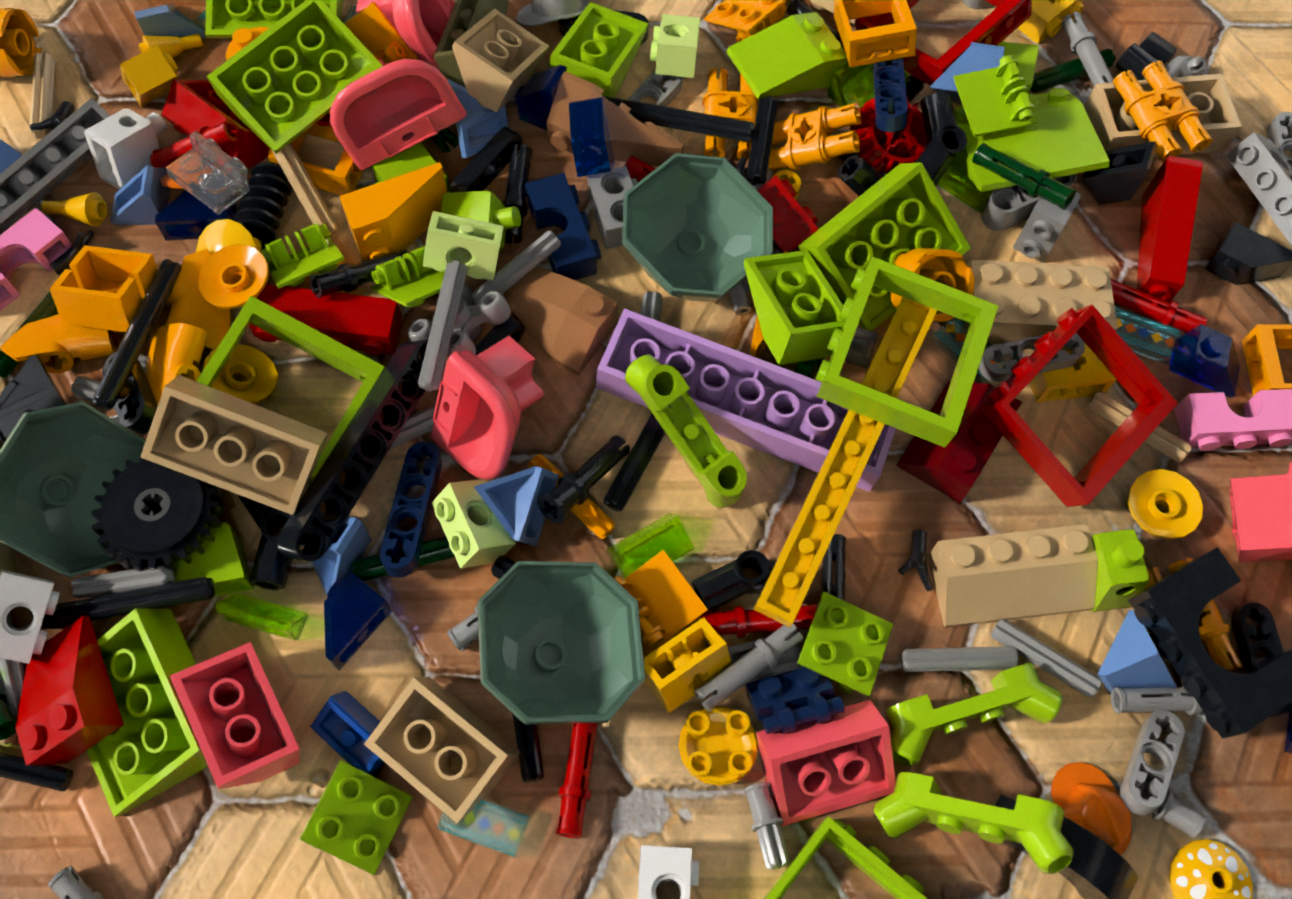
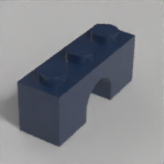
M564 173L525 183L527 204L537 230L550 226L564 230V232L557 235L561 246L547 257L552 271L573 280L597 274V260L601 259V252L597 240H590L588 235L590 224L585 211L579 212L577 207L579 196L575 185L568 184Z

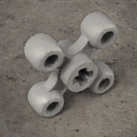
M464 283L448 358L455 351L461 353L470 350L476 354L473 341L481 333L482 328L480 324L488 322L491 325H499L510 317V305L498 291L488 292L480 298L477 305H474L475 301L471 296L473 292L468 284ZM424 318L414 321L407 331L410 341L429 339L433 321L431 322Z

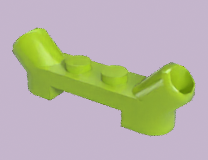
M650 354L635 359L626 370V383L641 396L704 487L708 501L713 506L720 508L736 503L742 496L747 482L746 470L734 451H728L690 397L687 392L690 387L682 375L674 367L661 364Z
M1027 663L1003 670L991 679L994 691L936 709H933L928 694L893 705L886 709L893 727L890 735L893 760L906 766L918 764L932 732L943 729L945 735L952 734L967 728L966 721L979 717L982 723H987L1005 716L1003 710L1012 708L1042 724L1051 722L1055 719L1062 705L1063 698L1061 692L1041 682L1033 663Z
M900 772L897 776L894 792L874 805L873 811L891 838L897 839L920 824L927 822L936 824L937 828L951 834H961L962 830L976 833L981 839L991 843L1002 844L1004 840L1021 843L1042 873L1055 874L1066 868L1072 860L1073 848L1061 833L1065 811L1057 804L1044 799L1018 794L1015 809L1011 810L944 796L934 777L911 772Z

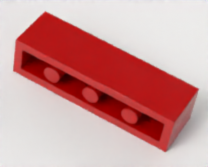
M266 284L263 291L256 297L258 300L351 349L362 350L370 355L394 354L402 314L398 303L391 299L337 292L317 298L311 289L288 286L278 289L277 285ZM253 324L249 326L254 337L262 341L275 342L282 340Z

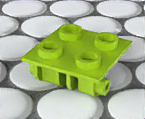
M1012 55L1002 57L999 60L1000 65L998 67L953 77L974 137L1038 123L1034 111L1035 106L1031 103L1028 87L1025 86V79L1022 77L1018 67L1019 62L1017 59H1013Z
M317 223L301 229L308 247H305L298 231L294 232L301 247V250L297 252L288 235L284 236L292 254H288L281 238L265 244L266 248L260 251L267 263H269V272L278 289L284 286L295 287L304 282L305 277L316 272H329L335 269L339 262L345 260L342 253L329 237L331 235L325 223L319 226Z
M424 245L411 251V254L405 253L403 258L398 256L394 260L392 259L377 265L376 270L371 272L372 278L376 285L371 286V290L406 307H415L423 304L426 298L440 294L445 272L423 266Z
M823 592L797 664L838 682L837 689L844 693L852 694L853 690L869 697L894 624L829 593Z
M340 760L299 840L375 875L413 796Z

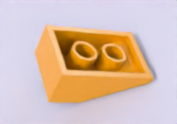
M440 162L339 196L353 239L363 262L407 249L428 229L432 212L441 213L443 193L448 192L443 167Z

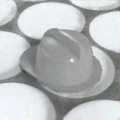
M533 0V2H530L518 12L517 21L523 26H537L559 19L577 17L581 15L590 0Z

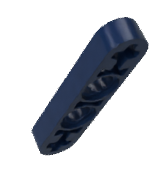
M903 58L873 63L876 127L884 132L900 131L907 125V96Z
M418 442L412 445L406 453L382 542L380 559L385 571L390 576L396 578L410 575L418 565L432 509V502L434 501L442 468L439 450L437 446L430 442ZM424 456H429L430 459L424 462V474L420 473L418 462L423 461ZM420 485L426 488L425 493L421 497L409 498L406 496L408 489L413 486ZM412 517L418 520L416 527L410 531H401L397 528L402 519ZM399 542L404 543L403 550L406 557L400 558L399 563H394L392 558H397L401 549Z

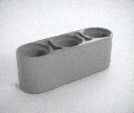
M1076 174L1052 179L1071 188L1076 179ZM1018 185L995 189L982 213V221L984 225L994 231L1008 229L1027 220L1040 197L1033 198L1029 196L1028 191Z

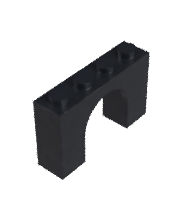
M1217 547L1196 557L1128 601L1133 607L1138 621L1146 626L1157 642L1162 656L1170 661L1180 676L1185 690L1195 698L1204 711L1208 724L1223 739L1248 732L1292 702V651L1288 650L1267 657L1243 674L1233 673L1222 668L1208 655L1200 639V615L1208 602L1241 581Z

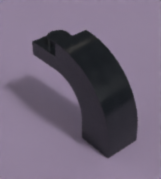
M1000 795L995 806L1014 810L1016 800ZM1063 817L1061 833L1073 848L1071 863L1059 871V873L1073 884L1084 899H1129L1139 878L1131 865L1103 840L1075 822ZM1004 840L1003 844L1028 854L1021 843Z

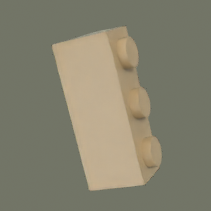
M495 8L455 40L452 45L468 94L475 98L481 106L491 109L496 113L534 77L549 48V45Z
M414 677L364 743L367 748L456 824L460 823L499 783L520 754L517 748L431 677Z

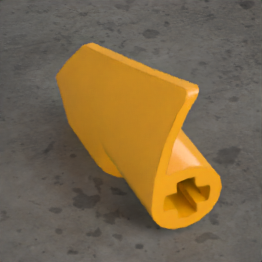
M204 249L184 256L181 264L182 269L172 288V308L165 325L186 323L202 328L208 333L204 347L214 350L218 348L231 327V309H223L211 305L199 291L198 275L200 269L211 256V253Z
M59 314L27 323L0 347L4 353L17 362L28 360L30 356L38 354L49 373H63L70 370L74 365V358L76 357L85 361L107 357L117 351L113 331L62 324Z
M186 323L167 324L154 331L145 375L157 405L165 385L177 376L181 375L197 381L201 373L196 366L200 364L208 336L207 331Z

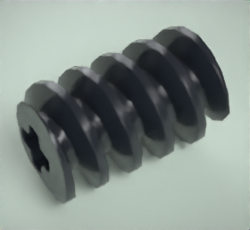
M262 162L253 166L251 177H249L247 182V188L243 192V199L239 203V210L234 217V221L241 223L251 233L252 237L264 242L275 240L277 235L275 230L280 227L281 222L279 219L283 218L285 212L283 208L287 206L289 201L287 196L291 195L293 190L280 164Z

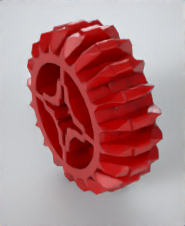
M907 95L906 127L897 132H884L876 127L874 99L868 100L860 108L861 124L849 127L850 131L856 130L860 140V146H858L860 151L851 154H858L861 158H864L877 172L889 173L900 163H915L928 142L923 115L918 110L919 102L913 105L909 104Z

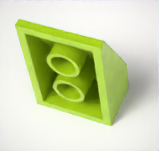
M589 2L550 56L548 87L557 90L560 78L565 71L597 85L604 90L603 96L615 98L645 36L648 23Z
M817 12L791 15L728 47L726 51L757 99L766 98V96L774 97L832 87L848 62L845 50Z
M808 250L745 258L743 264L762 335L777 363L784 365L831 357L833 351L828 350L827 347L835 328L842 330L845 320L839 318L843 304Z

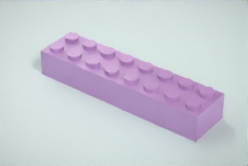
M625 308L597 368V389L648 408L641 396L626 383L625 375L628 366L635 359L650 354L661 364L674 367L682 375L690 387L687 391L716 434L818 473L849 410L816 397L821 385L820 381ZM884 425L858 481L857 488L870 492L879 479L896 428Z

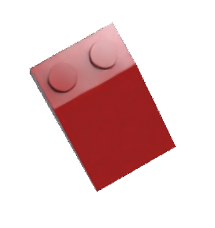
M89 616L80 617L45 642L41 655L32 654L30 663L26 664L15 726L26 766L68 763L124 725Z

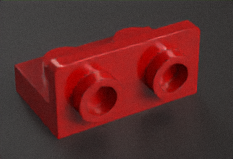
M775 175L757 190L773 207V242L782 253L784 251H793L818 230V227L815 225L818 222L817 217L808 206L805 205L802 208L794 198L797 192L785 178L781 181Z

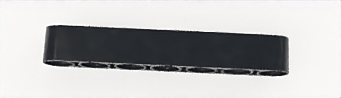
M428 339L404 342L393 354L301 498L294 515L289 517L277 538V547L284 557L301 561H316L329 548L426 391L419 387L418 380ZM418 352H420V355H421V361H420V362H419V359H418ZM400 380H401L402 385H403L402 392L400 391V388H399V382H400ZM381 410H383L384 413L383 422H381L380 419ZM362 440L365 443L364 453L360 449ZM344 470L346 480L345 483L342 485L340 478L341 473ZM324 502L326 506L325 515L321 517L320 507ZM304 534L306 543L301 551L299 548V541L301 536Z

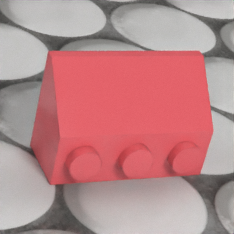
M251 642L170 675V679L218 789L261 782L300 764V748Z
M871 700L844 707L845 712L831 716L830 721L820 724L816 721L796 726L795 731L783 734L781 731L766 734L764 730L756 732L762 767L767 783L769 782L771 786L770 789L778 818H783L784 823L782 826L890 795L894 792L896 779L889 725Z

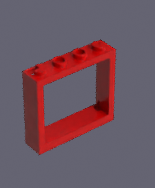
M906 0L909 9L920 0ZM984 0L997 8L938 60L916 48L915 56L903 58L904 71L931 86L970 47L971 42L998 46L1031 17L1032 0ZM891 12L857 18L855 20L856 31L890 25L895 22Z
M1093 304L1078 310L1070 308L1064 312L1056 321L1059 324L1053 332L1050 331L1044 334L1035 342L1034 347L1036 350L1030 356H1025L1011 368L1013 373L1007 381H1002L994 386L987 394L990 399L980 408L1066 507L1089 505L1178 404ZM1077 333L1138 403V406L1078 474L1073 477L1009 404L1071 337Z

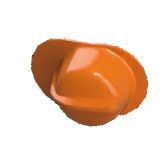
M1082 762L1070 763L1058 770L1052 780L1051 796L1053 802L1065 811L1064 817L1103 840L1120 855L1125 852L1131 841L1132 817L1130 810L1120 798L1113 783L1106 774L1097 767Z

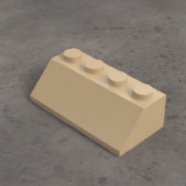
M179 375L166 384L163 389L140 458L294 515L316 468L329 433Z
M1088 524L941 540L937 542L928 555L944 628L998 622L1001 618L1014 620L1089 611L1095 608L1098 559Z

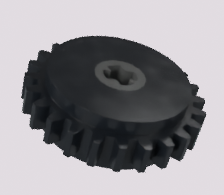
M141 458V462L136 464L131 460H127V469L122 472L117 469L113 470V475L116 478L112 482L104 481L101 484L106 489L105 495L95 496V500L101 505V508L91 512V515L100 521L92 526V529L100 536L97 542L104 549H107L106 553L113 560L118 559V562L127 569L133 565L138 572H141L148 565L153 571L163 564H166L171 570L175 571L177 568L176 561L181 559L187 564L192 563L190 554L194 551L203 554L205 550L201 544L205 540L214 542L216 539L210 532L211 528H220L222 526V523L215 515L224 513V507L220 502H217L223 498V494L218 487L146 459ZM162 508V510L155 515V513Z

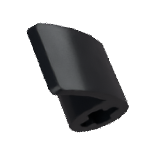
M1151 32L1140 45L1132 44L1120 57L1115 67L1121 72L1132 70L1137 80H1146L1142 75L1145 67L1152 62L1156 63L1158 60L1165 64L1175 54L1177 49L1155 32Z

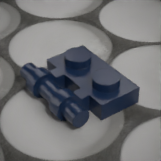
M806 667L745 684L747 697L759 722L762 721L766 734L781 731L783 734L795 731L798 725L812 721L820 724L830 721L833 715L845 712L843 701L840 696L835 697L834 687L829 678Z

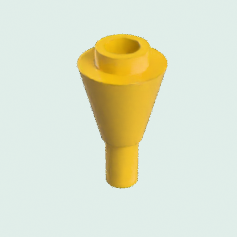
M199 33L179 38L177 36L142 35L143 42L138 43L140 53L157 45L162 54L168 52L172 58L183 53L184 50L203 46Z
M97 192L72 197L63 201H43L41 205L44 214L63 215L64 217L94 227L100 226L108 214L107 204Z

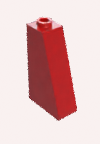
M1169 155L1142 195L1137 290L1170 302L1185 284L1203 169L1202 161Z

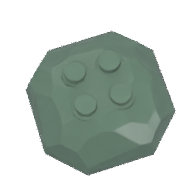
M675 153L624 194L622 244L647 275L670 295L690 301L714 302L721 299L747 277L743 264L745 258L772 255L773 207L725 158Z
M84 401L23 413L0 449V542L66 577H74L119 563L118 559L113 560L106 553L107 549H104L97 542L100 536L92 529V526L100 521L94 518L91 512L101 508V505L95 500V496L105 495L106 489L101 484L104 481L112 482L116 478L112 471L117 469L122 472L127 469V460H131L134 464L141 462L140 456L146 440Z
M517 561L477 602L481 684L524 724L607 723L645 680L638 601L596 562Z

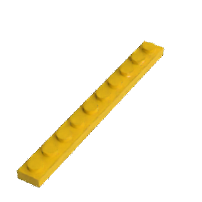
M902 297L861 384L897 398L937 310ZM848 410L754 607L755 611L789 628L791 627L882 432L884 423Z

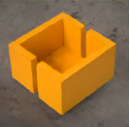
M84 245L69 264L71 270L65 269L49 290L62 324L126 332L158 269L153 254Z

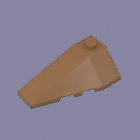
M564 71L547 119L548 143L559 150H566L573 154L627 162L629 157L633 155L637 159L653 166H660L675 153L683 154L684 144L652 122L642 123L629 113L631 108L621 102L618 107L601 96L604 90L597 85Z
M503 253L497 261L495 274L515 257ZM539 266L533 268L502 294L509 303L512 312L525 326V330L532 334L539 342L546 355L577 375L585 368L618 323V303L586 284Z

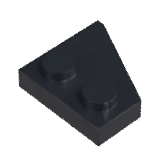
M38 354L28 358L26 364L1 392L0 449L23 413L67 405Z

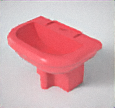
M358 0L357 13L375 1L404 42L418 57L417 60L427 62L440 71L434 59V54L455 5L453 0Z
M377 59L383 65L382 67L355 80L337 94L330 109V124L337 139L359 170H364L388 157L391 158L466 117L467 112L448 80L435 66L417 59H401L388 64L382 59Z
M510 336L502 339L477 356L470 350L461 353L455 351L449 356L443 381L440 383L433 415L434 423L431 439L463 469L480 479L492 480L502 475L507 467L519 429L521 412L544 397L543 390L532 378L535 358Z
M1292 461L1289 464L1288 473L1284 475L1231 478L1229 497L1232 512V535L1236 541L1238 562L1292 560Z

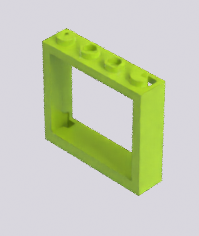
M872 256L866 269L858 268L850 288L857 291L853 299L847 297L839 315V318L845 320L842 330L835 328L827 349L833 351L830 361L823 359L815 380L820 381L821 385L816 397L945 448L957 434L999 305ZM873 285L970 323L940 415L839 376Z
M250 295L196 382L212 387L250 324L363 382L320 455L307 485L309 487L385 366Z
M828 816L816 828L763 899H781L825 840L895 899L927 898L922 895L925 891L924 888L915 879L907 874H903L901 877L888 866L890 860L884 853L871 845L867 849L854 838L857 833L850 825L846 826L838 818L833 820Z

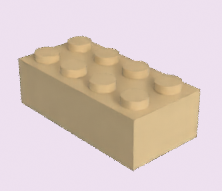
M1223 74L1173 77L1175 82L1183 84L1185 88L1184 93L1192 105L1198 107L1200 111L1199 120L1213 139L1207 148L1200 152L1198 150L1196 153H1192L1180 132L1171 131V134L1183 150L1180 155L1225 151L1242 125ZM1138 80L1144 91H1153L1147 80ZM1112 82L1096 84L1084 105L1104 150L1150 142L1140 137L1139 128L1132 117L1125 113L1126 103Z
M971 259L967 266L971 267L974 274L973 296L999 305L987 343H1006L1044 335L1050 331L1053 332L1059 325L1056 322L1057 319L1070 308L1078 310L1092 304L1115 331L1118 329L1109 267ZM964 321V323L962 322L964 326L963 334H965L966 338L970 323Z

